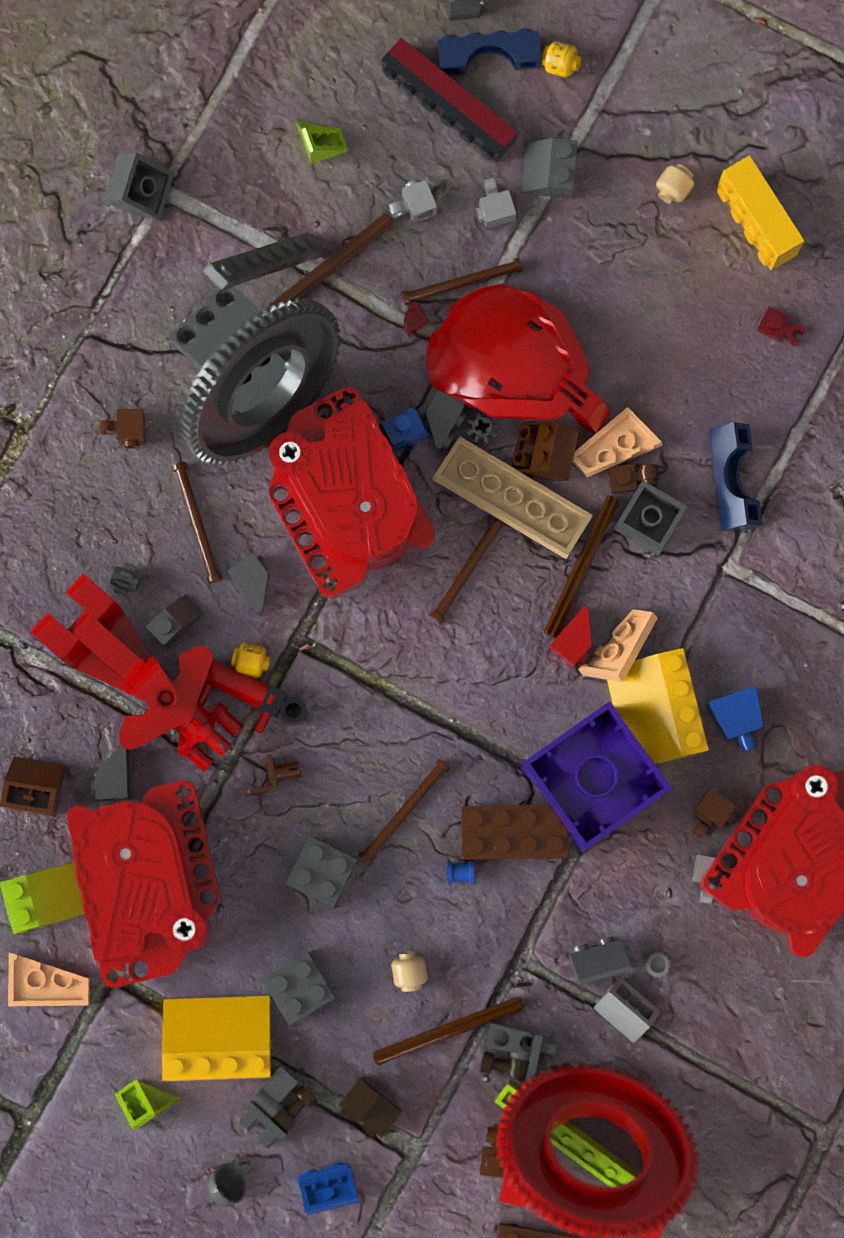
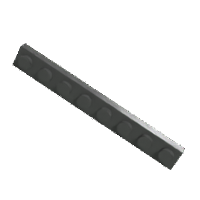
M307 232L209 263L204 272L221 290L319 258L325 249L320 245V241L316 236Z

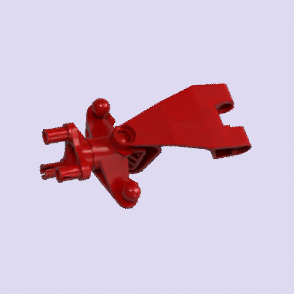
M82 573L65 592L84 609L81 615L66 629L47 612L30 633L68 666L147 702L149 707L143 715L125 716L118 736L122 747L129 750L136 749L174 729L178 734L180 733L177 753L183 758L187 757L204 772L214 759L197 746L198 741H204L220 757L226 751L218 743L227 750L232 745L214 729L215 726L213 724L218 723L233 738L244 727L227 711L228 708L222 703L203 707L198 702L212 664V652L205 646H197L179 655L180 673L173 680L168 679L157 660L144 645L121 606Z

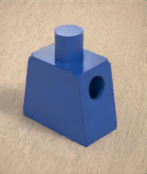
M415 407L383 421L379 426L383 436H387L388 442L393 449V454L431 436L420 412Z
M756 686L705 704L725 741L738 738L742 752L757 747L753 732L761 730L763 722Z

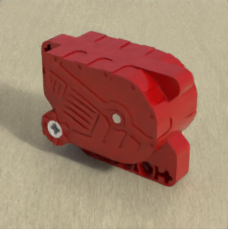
M352 387L341 388L296 412L290 419L287 432L279 434L271 442L269 457L274 471L269 488L271 503L320 593L325 598H338L364 583L368 570L381 569L383 566L401 558L410 546L425 550L433 545L435 540L434 528L420 505L416 494H414L407 474L402 465H399L393 454L392 447L379 429L368 404L362 400L356 389ZM344 398L352 399L353 404L348 405L347 402L344 403ZM334 402H337V407L339 406L340 412H337ZM323 408H329L333 413L329 418H321L318 415L319 411ZM280 489L288 492L287 498L282 501L274 498L275 492ZM291 512H297L301 515V518L297 523H290L286 520L287 515ZM302 535L312 536L313 542L308 546L300 545L299 539ZM316 557H322L326 564L320 569H315L311 566V562ZM327 573L330 581L336 583L334 591H331L329 588L324 589L327 585L323 576Z
M821 765L809 766L793 774L787 781L772 783L764 787L700 881L703 892L731 911L746 909L755 921L768 928L769 931L787 935L789 950L796 957L811 956L832 925L837 922V919L844 912V771L832 773L828 768ZM769 789H775L779 792L780 799L777 803H773L768 799L767 793ZM756 810L761 811L765 815V821L762 825L756 824L752 819L753 812ZM740 832H745L750 837V843L747 847L741 846L737 841V836ZM725 854H730L735 858V865L732 869L726 868L722 863V858ZM719 871L728 874L727 878L725 875H722L718 879L717 884L720 886L719 888H709L711 883L708 881V878H715Z
M178 781L150 789L141 803L123 801V803L105 805L95 812L83 806H75L68 811L67 824L73 846L75 875L81 891L82 907L91 936L89 938L94 960L99 964L103 983L108 987L116 988L176 973L189 952L201 950L209 943L212 936V925L209 920L221 901V894L196 788L190 782ZM182 787L191 791V794L187 795V800L190 805L194 803L195 807H185L180 810V806H185L184 799L178 797V794L182 792ZM189 812H193L197 816L196 824L191 827L185 826L183 822L184 816ZM195 838H199L203 842V848L198 853L191 852L189 848L190 842ZM205 864L209 868V874L204 879H198L195 875L197 866ZM206 890H211L215 894V900L210 905H204L201 901V895ZM188 926H192V930L188 932V935L184 934V930ZM140 961L145 962L148 966V972L143 977H139L135 973V965ZM128 964V973L131 980L128 981V975L118 977L117 983H115V980L109 979V974L113 973V968L118 972L126 971L125 965Z

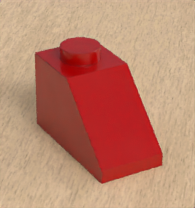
M585 606L582 607L549 647L550 650L572 668L577 663L582 666L591 655L588 652L591 647L588 608Z

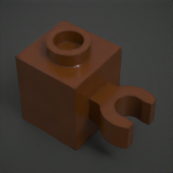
M117 409V421H99V431L102 435L117 434V441L120 445H124V448H139V445H146L145 413L143 409Z
M709 788L693 810L694 813L702 818L692 833L701 838L711 824L718 829L722 828L723 825L728 827L737 815L733 812L736 805Z

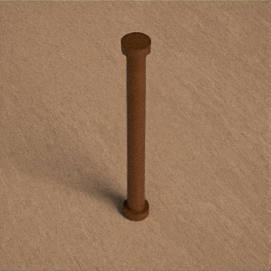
M518 257L514 258V261L413 291L407 292V290L401 291L404 304L407 306L412 301L515 271L521 273L523 268Z
M180 462L174 464L171 468L173 472H176L208 573L207 582L211 584L221 581L223 578L221 574H218L186 472L188 468L187 463Z
M494 517L495 519L436 610L431 611L429 614L431 618L439 623H443L445 620L443 616L502 525L506 524L498 518Z
M438 759L435 762L437 765L368 848L363 853L360 852L357 855L369 866L373 862L371 859L441 775L450 770V767L443 761Z

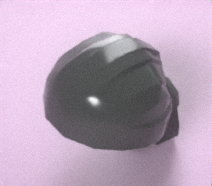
M239 1153L234 1154L226 1164L215 1169L207 1180V1190L211 1200L221 1207H231L242 1201L245 1196L246 1185L243 1173L250 1170V1161L246 1160L239 1163Z

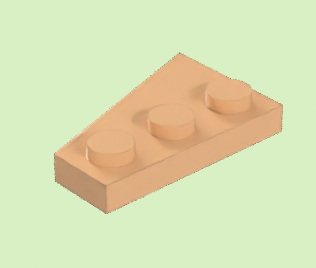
M627 407L574 452L572 462L586 477H589L661 447L662 442Z
M633 609L612 632V639L604 647L600 645L595 650L596 656L588 665L584 663L578 670L584 676L623 682L658 619L653 612Z
M9 953L8 1006L90 1005V978Z

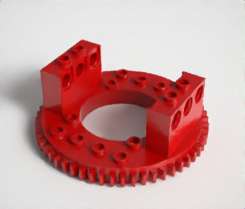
M579 1063L578 1068L568 1064L567 1069L560 1065L556 1072L549 1068L547 1075L541 1071L538 1078L532 1076L529 1083L524 1082L522 1088H517L515 1095H511L509 1102L506 1103L505 1109L502 1112L496 1138L498 1139L496 1146L499 1149L498 1158L502 1159L500 1167L505 1168L499 1201L523 1208L528 1203L530 1205L529 1210H536L539 1213L538 1217L540 1219L545 1217L548 1219V1224L555 1223L558 1225L559 1230L565 1228L569 1230V1234L572 1235L575 1232L580 1234L581 1238H584L585 1235L591 1236V1238H630V1236L635 1238H660L669 1220L673 1221L676 1214L681 1213L683 1206H686L697 1181V1167L699 1165V1161H696L698 1152L694 1151L697 1144L692 1142L693 1133H688L689 1124H682L685 1117L683 1115H676L678 1108L670 1107L671 1100H663V1093H655L653 1085L645 1086V1080L642 1079L638 1082L633 1074L627 1077L625 1076V1071L622 1070L620 1073H616L614 1067H611L608 1071L605 1070L603 1065H600L599 1069L594 1068L593 1064H589L588 1068H584L582 1063ZM577 1117H597L611 1121L631 1135L632 1141L639 1146L643 1157L641 1173L630 1182L618 1186L605 1187L586 1183L570 1174L560 1164L552 1148L551 1134L559 1125L565 1124L568 1120Z

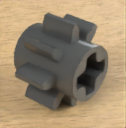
M477 413L475 421L468 420V425L473 429L467 431V436L473 435L475 445L478 441H484V444L487 446L490 437L496 439L497 434L492 429H496L498 423H491L488 415L481 417ZM478 425H483L484 428H487L485 434L478 430Z
M127 563L124 564L123 568L116 566L110 580V584L115 586L114 592L123 596H127L128 591L135 594L142 577L136 574L137 567Z

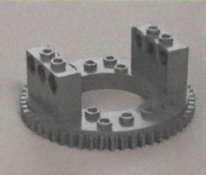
M234 286L224 290L219 288L212 296L207 297L202 305L193 314L188 315L183 323L169 335L176 348L201 370L190 390L185 404V412L183 413L184 420H182V424L184 427L182 431L184 432L183 437L186 439L187 447L203 462L206 461L208 464L213 463L214 465L218 463L220 465L224 463L229 465L232 461L237 463L239 459L245 460L247 456L252 457L254 453H260L263 448L270 446L274 438L279 434L285 433L291 417L296 412L314 403L316 397H319L320 391L325 387L324 384L329 380L330 372L334 370L333 364L337 362L335 357L339 354L337 349L341 346L338 342L341 339V336L338 335L341 330L338 328L340 325L337 323L335 315L322 303L312 299L308 301L306 298H303L302 301L299 298L295 301L290 299L288 302H281L260 311ZM291 349V358L287 361L277 354V352ZM270 361L267 365L262 366L263 363ZM251 378L248 383H244L247 379Z

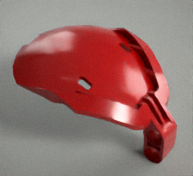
M498 284L477 289L462 297L447 309L451 313L443 322L438 332L432 331L427 345L426 367L433 388L469 407L477 408L491 418L555 420L561 418L569 411L579 426L589 433L595 435L610 415V411L604 401L585 386L590 374L589 365L572 328L559 308L535 294L505 284ZM530 324L538 328L540 331H536L530 328L528 325ZM491 380H495L503 385L501 391L489 385Z

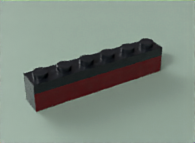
M400 38L381 59L382 72L388 79L398 81L402 85V89L409 96L413 97L415 95L421 100V104L426 110L436 112L440 116V120L447 127H454L460 132L459 135L468 144L474 143L480 148L479 152L486 159L490 160L492 158L498 162L517 141L518 132L403 38Z

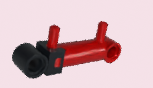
M215 659L212 660L198 699L201 705L205 704L212 688L247 703L261 711L254 727V731L260 734L264 732L271 716L277 719L279 714H281L283 720L292 726L300 725L305 721L307 708L301 699L296 697L287 699V692L239 673L234 668ZM291 705H297L301 708V714L296 718L287 716V709Z

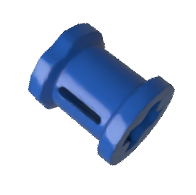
M447 861L448 885H452L453 882H469L474 884V861L458 864Z

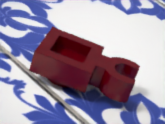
M769 306L756 331L778 342L784 336L789 344L798 346L800 341L793 337V333L799 332L803 335L806 329L801 325H790L789 322L792 317Z

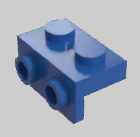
M334 1163L327 1169L319 1171L312 1169L297 1176L307 1216L359 1203L349 1163Z

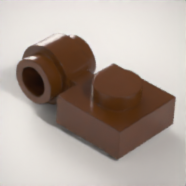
M634 464L608 468L611 494L636 491L637 482L641 483L642 480L652 486L658 485L659 471L655 468V464L641 465L638 473H635Z
M493 1124V1127L488 1126L486 1143H491L492 1148L482 1147L479 1175L504 1177L505 1168L500 1167L502 1159L498 1158L499 1149L496 1147L499 1125Z

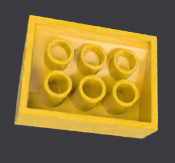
M683 648L635 660L623 682L607 680L613 707L655 765L703 754L709 750Z
M270 996L163 1000V1081L272 1077Z

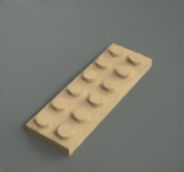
M462 437L458 438L433 477V480L565 559L569 556L593 516Z

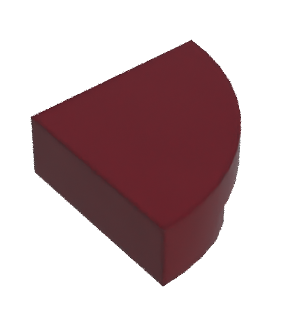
M416 301L409 305L404 316V329L408 337L429 324L428 318Z

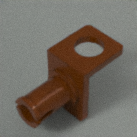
M271 754L266 755L264 759L269 786L247 790L245 797L275 792L278 789L277 783L279 780L301 777L300 769L293 770L298 769V761L275 765Z

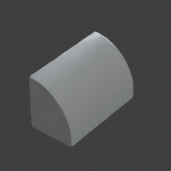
M621 977L616 980L594 1006V1009L633 1043L650 1028L660 1014V1011Z

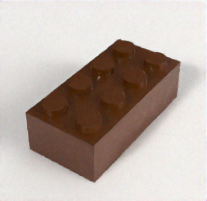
M551 805L461 806L462 861L568 859V830Z

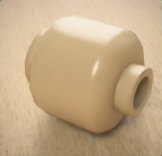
M680 164L668 166L656 182V186L660 191L659 197L667 203L672 201L682 202L694 186L692 172Z
M404 951L399 953V958L393 960L391 964L393 981L397 987L401 988V991L409 992L423 988L422 985L428 980L424 957L415 955V951Z

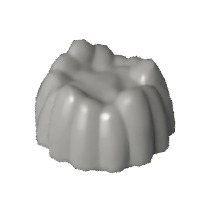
M655 952L647 957L645 963L646 970L653 977L660 978L669 973L671 961L662 952Z

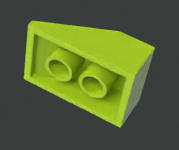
M74 862L0 882L13 934L19 935L84 915L83 900L77 884Z

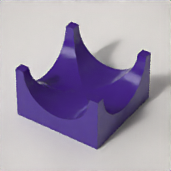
M610 701L528 758L520 767L525 776L536 785L557 813L580 853L586 851L672 789Z

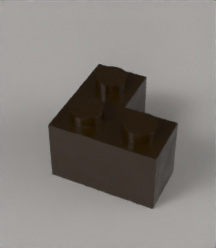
M361 1077L339 1104L342 1107L340 1112L351 1122L355 1119L359 1122L362 1121L364 1123L362 1129L373 1138L376 1135L382 1138L402 1113L397 1106Z

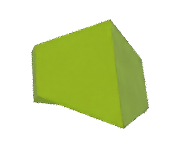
M295 119L311 164L348 151L340 127H324Z
M137 1079L115 1094L134 1131L182 1098L141 1083Z

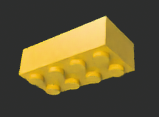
M750 155L723 170L717 186L718 195L723 202H728L732 209L731 215L736 223L742 224L747 241L751 245L754 244L756 246L761 263L764 266L768 265L772 271L797 256L804 243V239Z

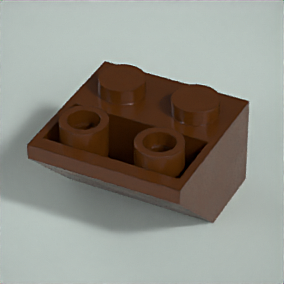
M521 422L511 467L530 477L549 481H568L579 431L560 422Z
M13 757L4 780L0 807L56 817L66 765Z

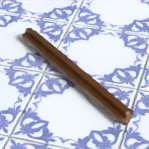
M387 213L380 216L271 302L269 307L281 302H288L290 299L295 301L297 298H303L393 227L394 221Z
M610 495L606 497L545 627L544 633L553 638L557 637L619 504L617 498Z
M515 997L373 1052L376 1065H381L523 1010V1003L520 997Z

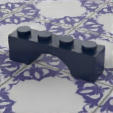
M525 28L513 33L501 30L489 35L470 33L465 37L446 35L441 39H437L439 69L448 76L465 75L469 64L476 57L487 53L503 56L512 64L514 70L539 69L541 65L538 30L532 31V29Z
M733 422L709 429L722 531L739 532L763 526L760 501L751 498L744 492L739 476L744 458L753 450L750 424Z

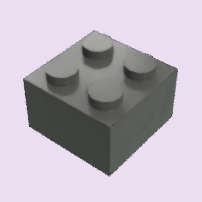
M642 480L614 530L659 556L688 506Z
M309 836L286 885L335 908L357 863V859Z
M309 952L304 953L262 979L289 1026L336 998Z

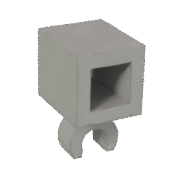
M494 178L484 180L483 186L487 196L479 198V207L476 208L479 222H484L486 230L514 222L516 220V211L509 190L498 193Z
M426 180L408 182L402 188L404 200L389 205V211L393 219L409 212L412 222L416 223L437 215V206Z
M696 856L692 882L700 883L702 876L715 859L714 857ZM722 859V863L726 868H733L729 867L730 860ZM719 871L715 878H708V881L711 883L709 888L713 889L714 886L720 887L717 884L718 879L722 875H725L727 878L728 874ZM701 889L699 902L712 903V898Z

